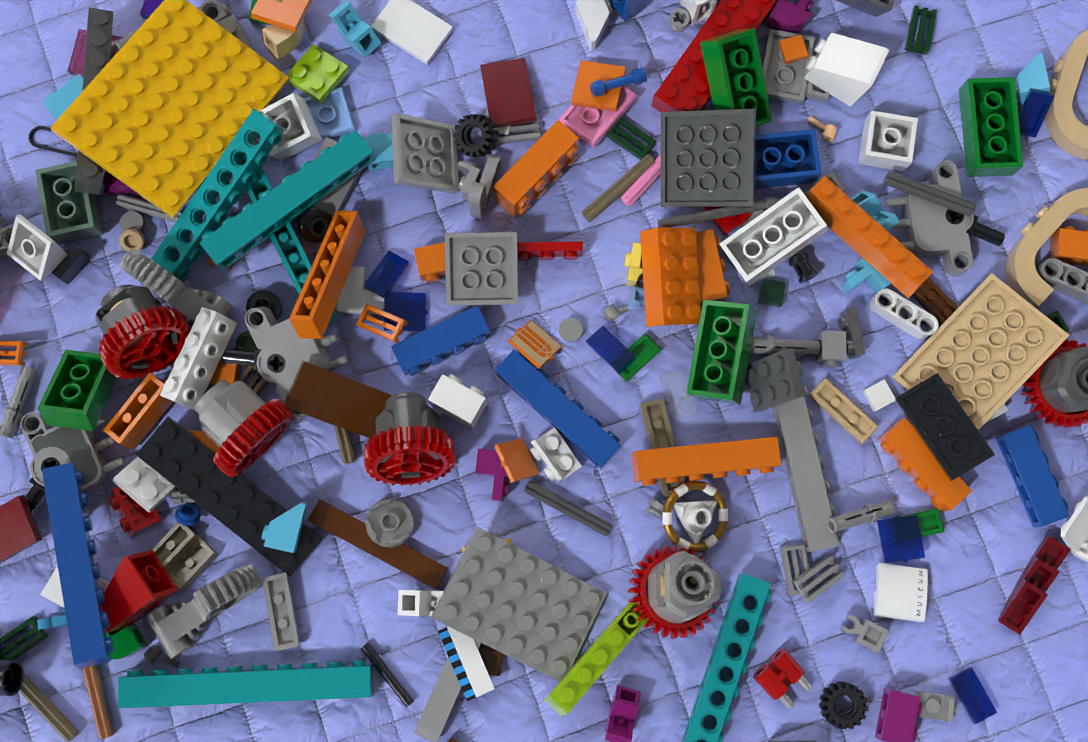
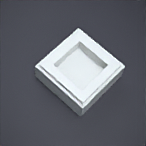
M885 379L862 391L873 412L895 401V397Z

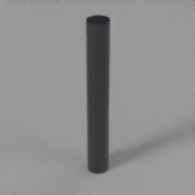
M369 643L365 644L361 648L362 652L407 708L414 700Z

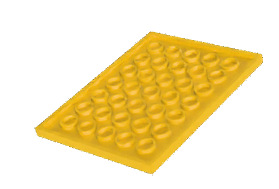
M164 0L50 128L56 135L174 219L200 188L252 110L257 109L260 111L266 108L288 82L289 77L187 0Z

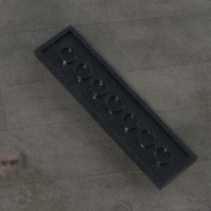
M167 416L136 454V456L284 573L287 572L289 577L294 574L322 539L320 535L303 523L296 552L291 553L265 547V540L262 539L265 525H269L270 521L288 510L243 474L239 473L234 477H228L214 463L215 452L170 416Z

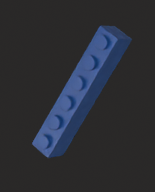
M513 349L494 370L495 375L555 427L558 432L600 470L620 449L621 445L618 443L620 439L611 431L606 433L600 427L602 423L595 416H587L582 411L584 407L576 399L571 401L565 396L566 391L558 383L553 385L547 380L548 374L541 368L535 369L530 364V361L520 352L518 353Z

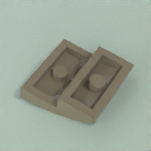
M179 522L152 549L174 584L182 591H185L219 555L190 526L182 525Z

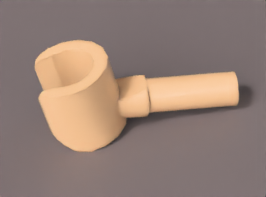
M810 116L808 121L823 131L821 138L826 142H833L837 132L836 127L831 124H822Z

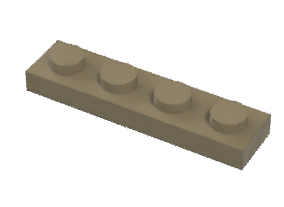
M664 398L640 403L639 408L650 449L676 447ZM684 477L680 478L681 482L666 484L665 479L658 480L663 498L668 497L675 488L686 483Z

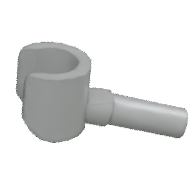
M612 304L605 309L603 314L609 321H614L621 314L630 311V309H627V305L617 310Z

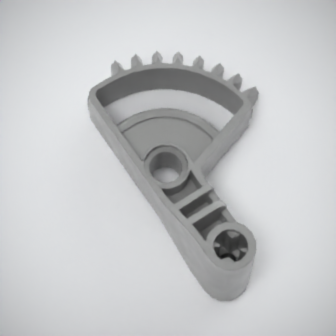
M131 249L126 253L119 264L123 271L165 300L174 309H177L178 312H181L190 329H192L196 316L202 307L216 311L225 317L233 308L230 303L214 292L187 287L182 281L137 249Z
M252 565L242 566L234 571H230L228 574L198 589L193 593V600L190 602L163 605L146 616L171 660L194 647L211 620L261 588L260 584L262 581L259 577L260 575Z

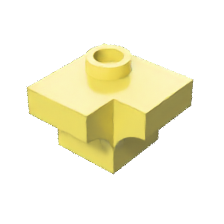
M633 242L631 253L626 252L624 266L629 267L626 281L627 286H636L637 281L643 278L641 243Z

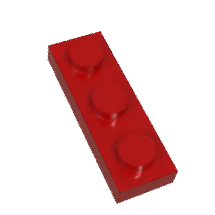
M583 241L517 242V260L520 261L530 260L531 257H540L541 260H553L554 257L576 260L578 257H582Z

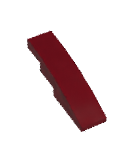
M1049 535L1045 536L1010 594L998 618L1000 623L1021 635L1048 596L1046 591L1059 574L1057 569L1070 552V548Z

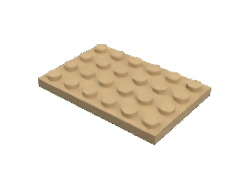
M991 273L892 376V379L908 391L938 373L979 431L1069 337V334Z

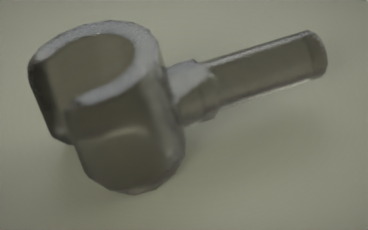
M158 645L151 646L144 653V657L152 663L158 658L177 668L181 663L175 659L171 660Z

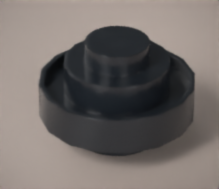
M318 207L305 210L298 221L299 232L306 240L320 243L326 235L332 217L327 211Z
M257 291L247 300L246 312L250 309L264 306L272 311L276 321L281 316L282 303L278 296L271 291ZM257 312L255 319L259 324H262L263 316Z

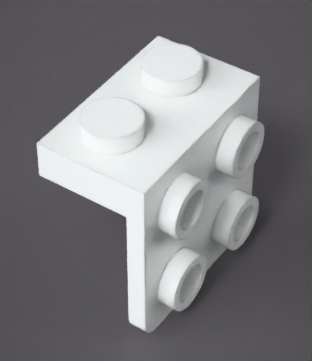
M1085 496L1076 505L1073 515L1061 528V537L1068 548L1071 549L1072 554L1088 562V496Z

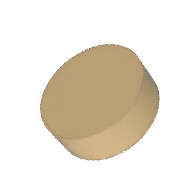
M127 228L120 236V245L128 252L131 249L139 251L145 243V236L137 228Z

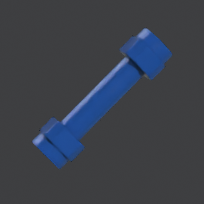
M644 68L633 69L631 74L604 82L602 79L590 83V90L593 97L603 96L607 90L631 83L637 86L647 82V75Z

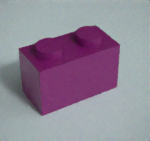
M884 688L875 738L885 742H915L917 738L916 719L922 711L921 697Z

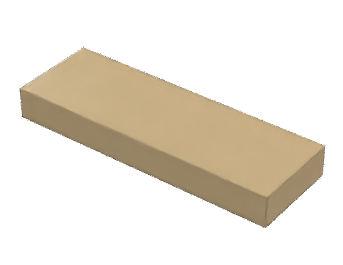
M824 378L808 395L860 444H864L879 427L827 378Z

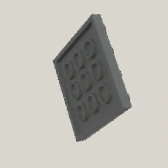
M756 109L661 112V207L755 206Z

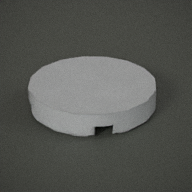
M388 498L378 501L370 508L365 526L367 534L373 542L382 547L392 548L400 546L409 539L413 533L415 520L407 504Z

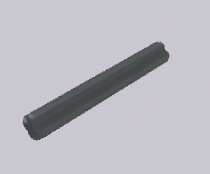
M890 171L885 176L884 184L966 216L973 215L976 209V204L894 172Z
M533 481L527 483L524 489L525 493L604 536H608L611 532L612 524Z

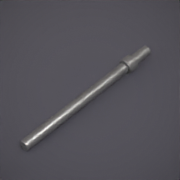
M771 196L762 198L761 201L755 202V206H730L660 219L657 221L658 227L670 228L755 211H766L784 197L774 198Z

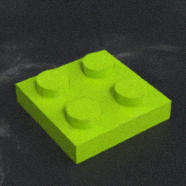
M313 44L286 75L289 77V84L322 104L350 72V69L346 64Z

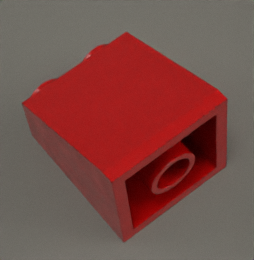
M153 550L128 555L119 564L104 593L105 602L102 603L103 612H107L110 627L106 628L107 632L136 623L179 591Z

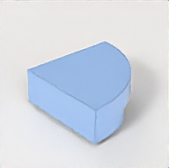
M632 286L627 309L637 310L644 308V288Z

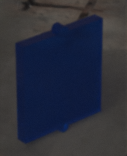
M384 292V309L382 310L406 320L408 324L403 326V331L422 332L426 330V315L428 314L426 310V293ZM384 318L385 323L397 326L398 323Z
M896 515L891 519L877 520L884 563L897 561L907 563L908 560L925 558L918 515L906 517Z

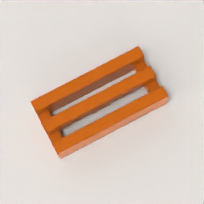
M368 304L365 305L356 323L358 327L397 344L400 340L398 339L399 335H402L404 332L402 330L403 326L408 324L406 320ZM370 311L398 324L396 327L369 316L368 313ZM367 320L388 330L393 331V334H388L384 331L367 325L364 323V321Z
M0 341V347H17L16 351H0V356L15 357V360L0 359V366H25V361H22V359L27 356V352H24V347L28 348V343L24 341Z

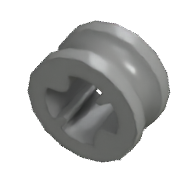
M682 8L673 10L669 18V27L675 32L686 30L690 21L689 13ZM676 17L684 19L683 24L679 21L675 22Z
M651 499L650 507H646L645 510L663 520L662 512L664 505Z

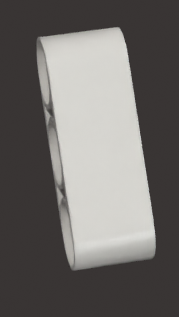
M890 289L880 290L870 300V308L874 313L917 339H925L934 334L938 329V321L933 315ZM879 297L885 298L888 305L882 306L879 302ZM900 309L905 310L907 312V319H904L900 316ZM920 322L927 324L928 332L921 329Z

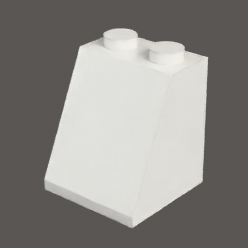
M831 32L825 40L821 38L816 45L814 51L817 53L808 61L805 67L808 71L804 79L851 107L873 85L889 50L885 47Z

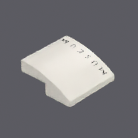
M878 563L876 566V590L874 592V616L924 622L928 589L927 569Z

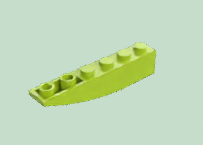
M629 602L544 698L559 715L565 716L573 709L647 622L645 619L637 620L641 615L640 611L632 612L637 606L636 603Z

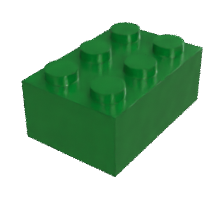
M65 349L38 406V410L46 425L94 431L117 377L108 371L101 360L100 354Z

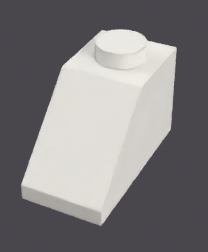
M608 0L576 1L575 12L589 49L594 51L608 25L609 14L612 13L611 6Z

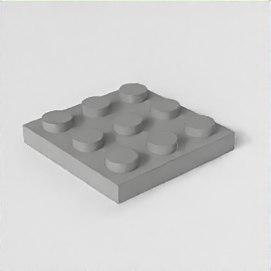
M399 113L393 114L391 116L394 184L450 194L459 192L457 145L454 143L456 137H453V133H456L455 125Z
M517 232L445 233L446 305L518 304Z

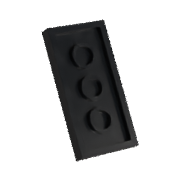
M938 373L895 398L896 403L950 481L955 480L995 455Z

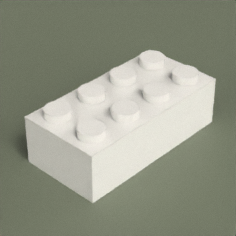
M798 187L721 242L720 246L750 286L826 233L828 227Z

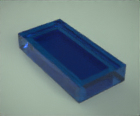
M1034 88L1029 89L1018 114L1021 135L1036 138L1054 99V93Z
M389 250L364 283V288L385 299L408 267L409 261Z
M604 326L586 340L587 345L618 375L636 359L635 355Z
M968 667L948 678L973 724H977L997 713L972 667Z

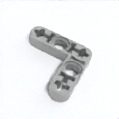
M490 153L480 183L475 181L472 183L468 196L470 216L479 219L484 217L500 167L501 156Z

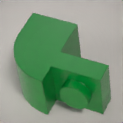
M137 625L127 626L119 632L116 630L107 632V637L112 638L114 652L110 653L111 659L130 657L148 647Z

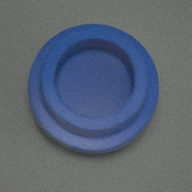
M190 503L182 504L175 512V519L185 526L195 525L200 520L199 509Z

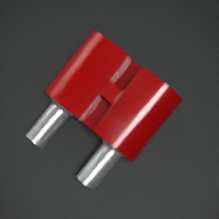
M782 648L769 658L770 661L767 664L764 663L755 672L753 678L773 700L779 699L788 709H791L795 703L786 694L789 690L788 687L797 682L806 692H809L812 689V685L803 676L805 670L785 648Z

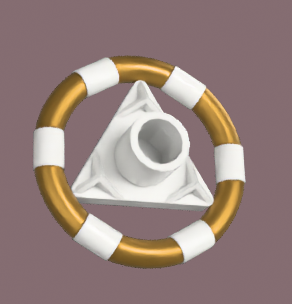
M690 481L683 483L671 492L664 504L662 512L663 527L668 538L675 546L681 549L685 547L686 551L689 552L707 550L718 543L725 533L728 524L726 501L722 494L707 482ZM691 490H701L714 498V500L676 502L678 498ZM717 505L718 526L711 536L698 543L705 528L711 523L712 514ZM672 509H674L693 543L686 541L676 534L672 525Z

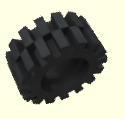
M470 114L463 116L464 119H459L458 123L460 125H455L454 128L458 130V133H453V137L458 138L454 143L455 145H460L457 148L459 152H463V155L469 157H484L492 153L491 150H495L496 146L493 143L498 142L499 138H495V135L499 134V132L493 129L497 125L491 123L492 119L490 117ZM474 127H478L482 135L481 141L477 145L473 144L471 140V131Z
M841 681L835 684L831 683L829 688H824L823 696L820 695L819 698L821 699L819 708L822 709L821 714L828 723L841 729H853L855 725L859 726L862 724L860 721L861 719L865 720L866 715L864 714L865 711H868L866 706L868 701L863 696L862 690H859L853 684ZM842 695L848 696L852 701V709L846 715L838 714L834 707L835 700Z

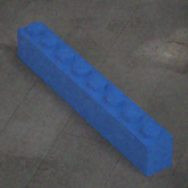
M73 462L42 469L73 663L78 669H83L112 661L110 653L114 652L112 638L107 637L106 628L110 627L107 612H103L102 603L105 602V594L103 588H99L97 580L101 578L99 564L94 563L93 555L97 554V548L94 539L90 540L89 531L93 530L90 516H86L85 507H89L86 493H82L81 484H85L83 472L81 469L78 470Z

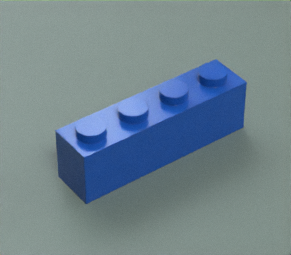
M478 305L400 341L398 344L392 345L391 348L405 376L408 374L414 376L422 372L424 366L440 364L445 360L444 357L452 353L453 355L461 354L467 350V346L473 343L475 345L484 343L488 340L487 337L491 333Z
M1031 425L995 437L1033 528L1043 527L1070 517L1068 504L1060 495L1058 481L1051 474L1048 466V457L1042 452L1038 443L1039 436L1032 429Z

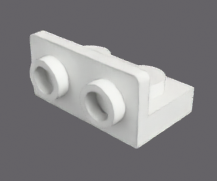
M555 427L531 442L533 448L530 451L537 461L542 460L546 465V468L543 470L551 482L556 480L557 483H560L582 468Z

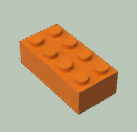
M557 120L493 186L495 201L513 218H516L519 214L523 216L531 207L530 203L535 198L539 199L547 190L545 187L551 181L555 183L561 177L562 170L567 165L570 167L577 160L579 137L561 121Z
M657 227L640 231L646 327L699 324L701 302L696 228Z

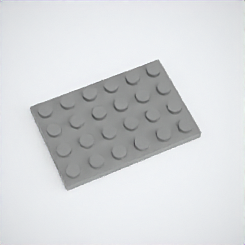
M476 527L431 618L560 681L572 667L607 593Z

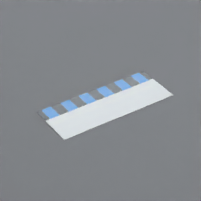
M449 626L439 630V636L466 701L494 690L474 639Z

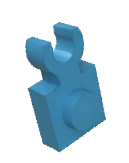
M61 610L62 615L37 620L38 630L67 625L65 610Z

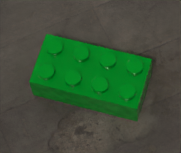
M755 28L738 29L700 42L714 110L756 109V128L772 122Z
M1014 77L967 79L959 88L967 177L1013 176L1023 167Z
M703 300L686 394L697 399L741 405L757 317V310L750 304Z

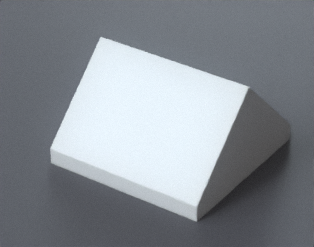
M20 214L16 215L7 255L40 281L45 280L68 254L54 240Z

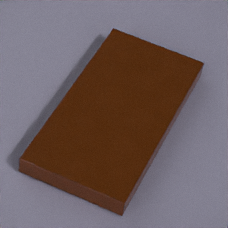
M302 360L285 400L284 407L372 439L373 435L376 434L375 418L386 408V401L392 395Z

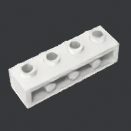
M202 307L196 316L189 335L185 339L184 346L174 363V367L164 384L160 396L194 410L208 387L237 323L216 311Z

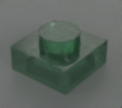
M762 279L757 303L781 307L786 283Z

